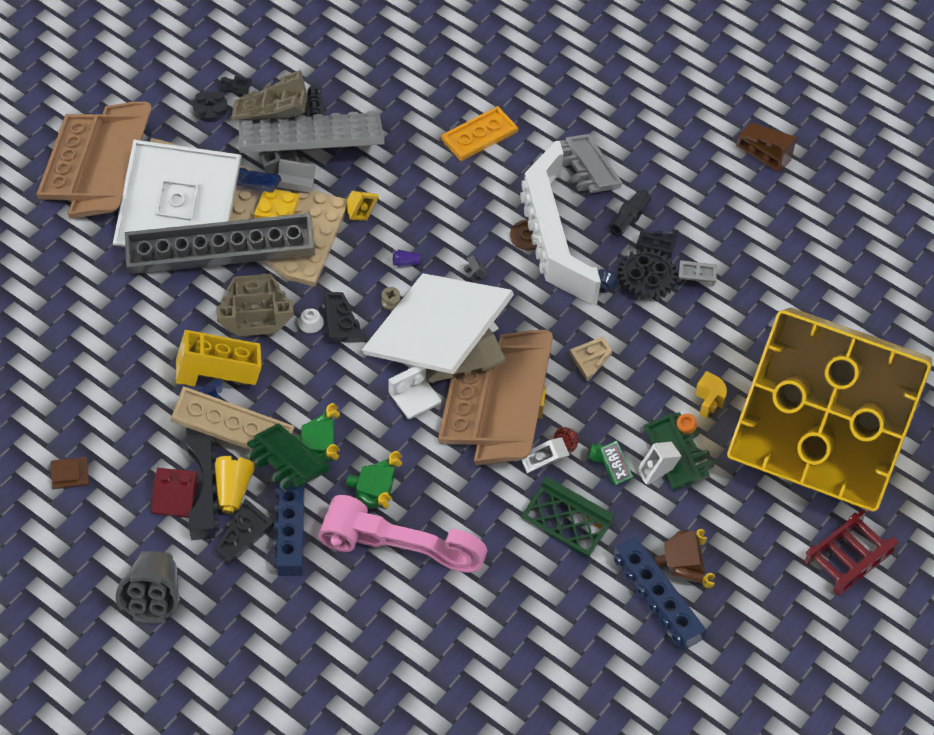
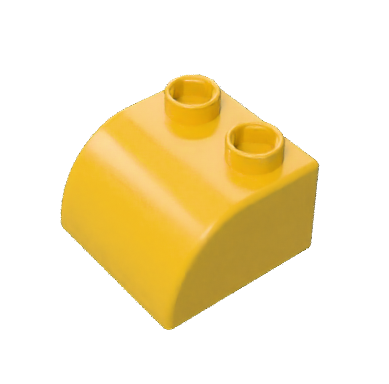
M794 308L781 310L775 318L727 455L734 461L869 511H876L881 504L933 362L932 358Z

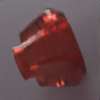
M561 427L556 430L553 439L562 437L568 453L573 452L579 442L578 433L568 427Z

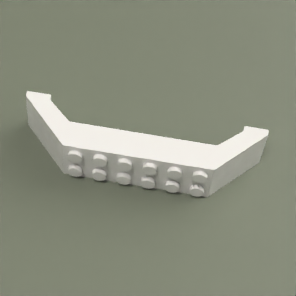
M555 141L525 172V178L522 181L523 192L520 193L521 202L525 204V217L529 218L528 228L529 231H533L532 243L537 245L536 258L540 259V273L544 274L545 281L591 305H596L601 283L597 267L592 268L570 255L553 196L551 184L556 178H561L564 155L560 141Z

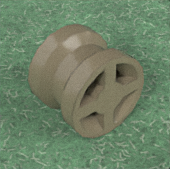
M387 287L382 291L383 308L389 311L394 310L400 302V291L395 287Z

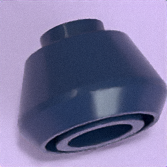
M598 270L601 281L599 293H607L616 286L617 278L609 270Z

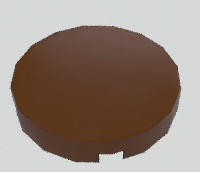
M528 220L515 223L510 231L511 242L521 250L530 251L537 248V245L532 243L533 231H529Z

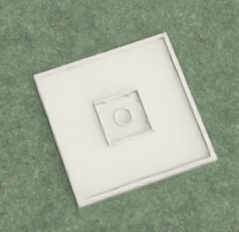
M133 140L113 245L125 247V232L230 221L242 156L240 154Z
M422 274L363 347L362 351L364 355L454 374L513 297V291Z

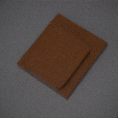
M87 457L52 460V489L89 486Z

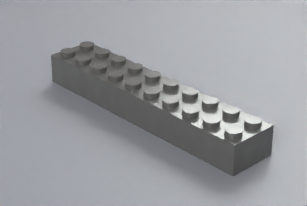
M311 213L125 232L126 267L130 274L316 255Z

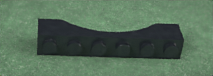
M186 428L188 455L197 463L204 477L201 495L189 512L191 540L215 539V531L219 530L218 518H215L214 514L218 513V501H214V496H217V484H213V479H216L215 467H213V462H216V451L212 450V445H216L215 437Z

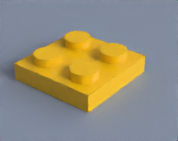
M265 187L254 213V219L295 214L300 201V194Z

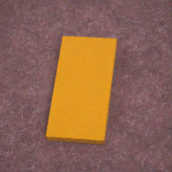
M497 106L442 134L441 140L460 161H463L517 133L518 127Z

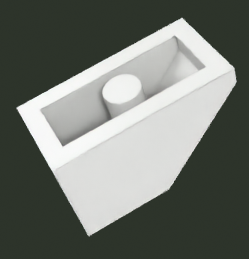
M561 437L551 439L533 448L530 455L522 459L526 472L530 473L569 456V453Z
M672 442L654 443L637 468V472L645 484L648 485L673 470L682 456Z

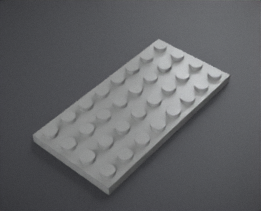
M368 111L363 114L350 112L346 115H341L340 113H333L329 116L315 114L312 117L300 115L295 118L239 121L240 153L384 144L380 114L375 111Z

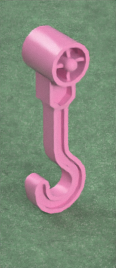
M337 495L332 498L318 534L319 540L325 546L336 551L350 552L355 548L356 542L373 547L391 545L427 554L447 568L467 573L482 569L488 551L486 545L479 538L458 529H450L445 542L441 538L426 532L390 524L381 516L368 514L366 505L358 499L347 495Z

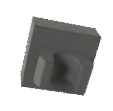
M474 255L467 258L469 265H466L463 269L467 273L471 271L467 275L470 280L475 279L477 276L481 279L488 276L480 260Z

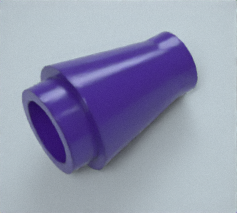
M400 249L393 251V266L399 268L419 265L420 254Z

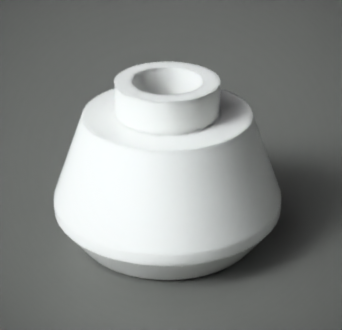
M306 309L298 319L299 328L306 333L318 332L324 325L323 317L315 309Z

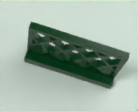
M546 476L542 481V486L521 515V519L590 558L607 530L614 524L615 515ZM544 492L551 496L552 502L540 504L539 498ZM565 504L568 506L569 512L557 514L555 505ZM553 506L555 515L544 517L542 508ZM540 510L541 518L532 519L528 517L530 511ZM583 514L586 521L575 524L573 515ZM570 516L572 524L561 527L559 518ZM556 519L558 528L549 529L546 527L545 521ZM598 523L604 526L600 532H591V524ZM587 525L589 534L578 537L576 528ZM573 529L575 537L567 539L563 537L562 531ZM590 538L592 545L589 550L582 548L579 541Z

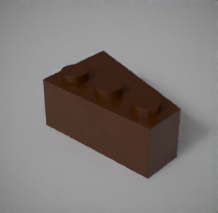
M750 123L738 135L736 146L780 172L792 160L797 137Z

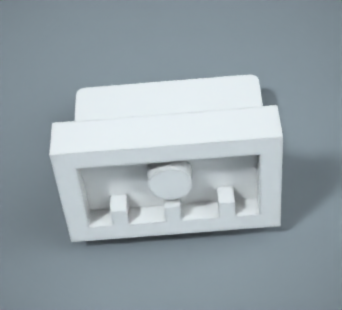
M415 366L389 379V393L407 419H412L441 404V399L426 380V368Z

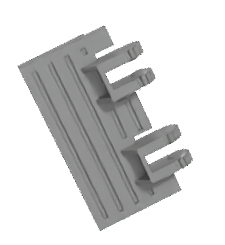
M589 134L566 137L565 140L560 141L564 154L562 166L572 165L578 173L571 177L573 183H578L576 185L578 191L589 190L591 193L621 188L622 181Z

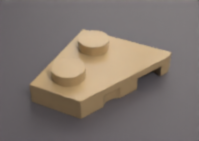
M600 337L570 349L569 354L586 381H588L612 355V349L605 338Z

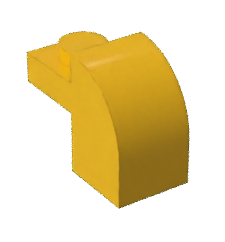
M708 371L704 373L698 382L695 392L696 396L705 400L700 411V416L707 418L710 412L714 413L717 406L723 408L727 394V388L723 380Z

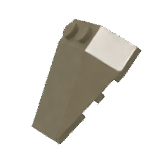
M301 70L281 77V81L272 86L270 83L265 85L266 89L258 93L253 91L235 100L231 118L233 120L277 119L302 115L305 112L308 95Z
M271 274L233 277L227 288V294L222 297L221 305H218L216 308L217 322L235 335L245 337L277 333L294 316L293 302L291 299L288 300L286 293L281 291L279 284Z
M488 328L454 374L464 372L465 375L471 374V370L480 368L485 371L506 362L495 335L490 328ZM426 368V379L429 383L453 378V374Z

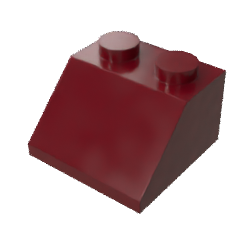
M157 467L153 484L152 514L189 518V512L195 505L199 486L197 471Z

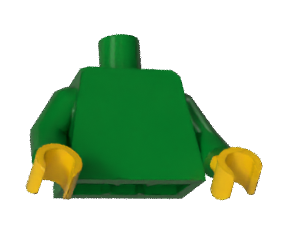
M334 403L329 404L326 412L302 425V436H295L325 462H334V460L339 458L336 452H339L340 449L334 444V426L331 419L332 417L338 418L340 412L337 411L338 406Z
M394 451L388 459L369 466H363L360 476L348 475L346 486L356 488V499L366 505L368 509H387L390 506L388 502L392 501L390 494L395 479V467L393 466L400 467L402 465V461L399 459L402 458V455L398 451Z

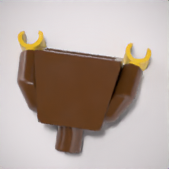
M699 529L697 533L694 530L678 531L669 541L664 543L666 554L655 557L659 568L668 566L673 576L697 583L702 582L703 586L708 589L712 588L715 584L708 581L715 578L713 573H708L706 576L703 574L706 572L700 545L705 544L707 537H703L705 534L703 529Z

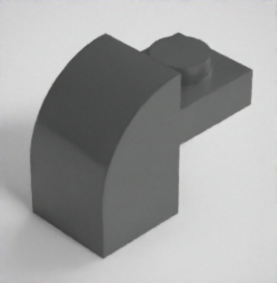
M291 150L281 155L277 151L259 153L269 177L278 176L281 159L301 163L296 150Z

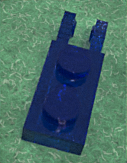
M240 167L236 186L273 193L282 179L280 175L248 171L246 168Z

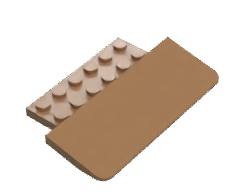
M127 102L105 106L103 114H65L36 194L38 199L72 200L68 212L70 219L115 211L120 206L133 140L141 141L152 109L151 104L148 102Z
M528 330L500 335L499 346L506 359L505 363L485 371L482 368L471 370V374L465 375L464 372L453 374L439 432V444L477 445L474 458L475 465L527 458L532 451L553 341L552 333L548 330Z

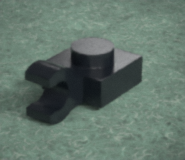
M234 76V79L222 77L220 90L227 92L231 89V92L249 94L252 79Z

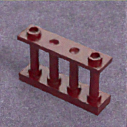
M864 509L858 514L856 512L849 517L848 522L816 547L814 545L811 546L806 552L807 556L804 564L807 566L815 560L835 579L836 584L833 591L838 596L842 595L893 554L899 543L894 536L887 541L882 540L863 522L866 515ZM858 527L877 545V549L874 552L868 551L849 532ZM844 538L863 556V560L860 563L854 562L835 543ZM828 549L831 550L850 568L849 572L841 574L821 554Z

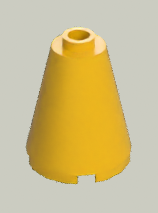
M232 456L216 458L215 472L218 508L225 514H234L235 511L239 510L255 470L254 463L248 459L238 457V461L231 460Z

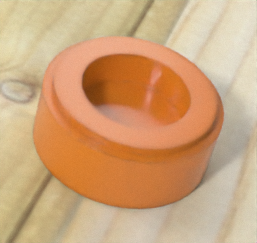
M683 414L677 419V427L681 433L690 434L696 430L697 422L693 415Z

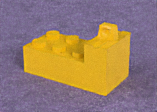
M184 330L176 358L177 384H187L195 387L198 375L226 381L230 380L256 385L261 370V348L259 343Z

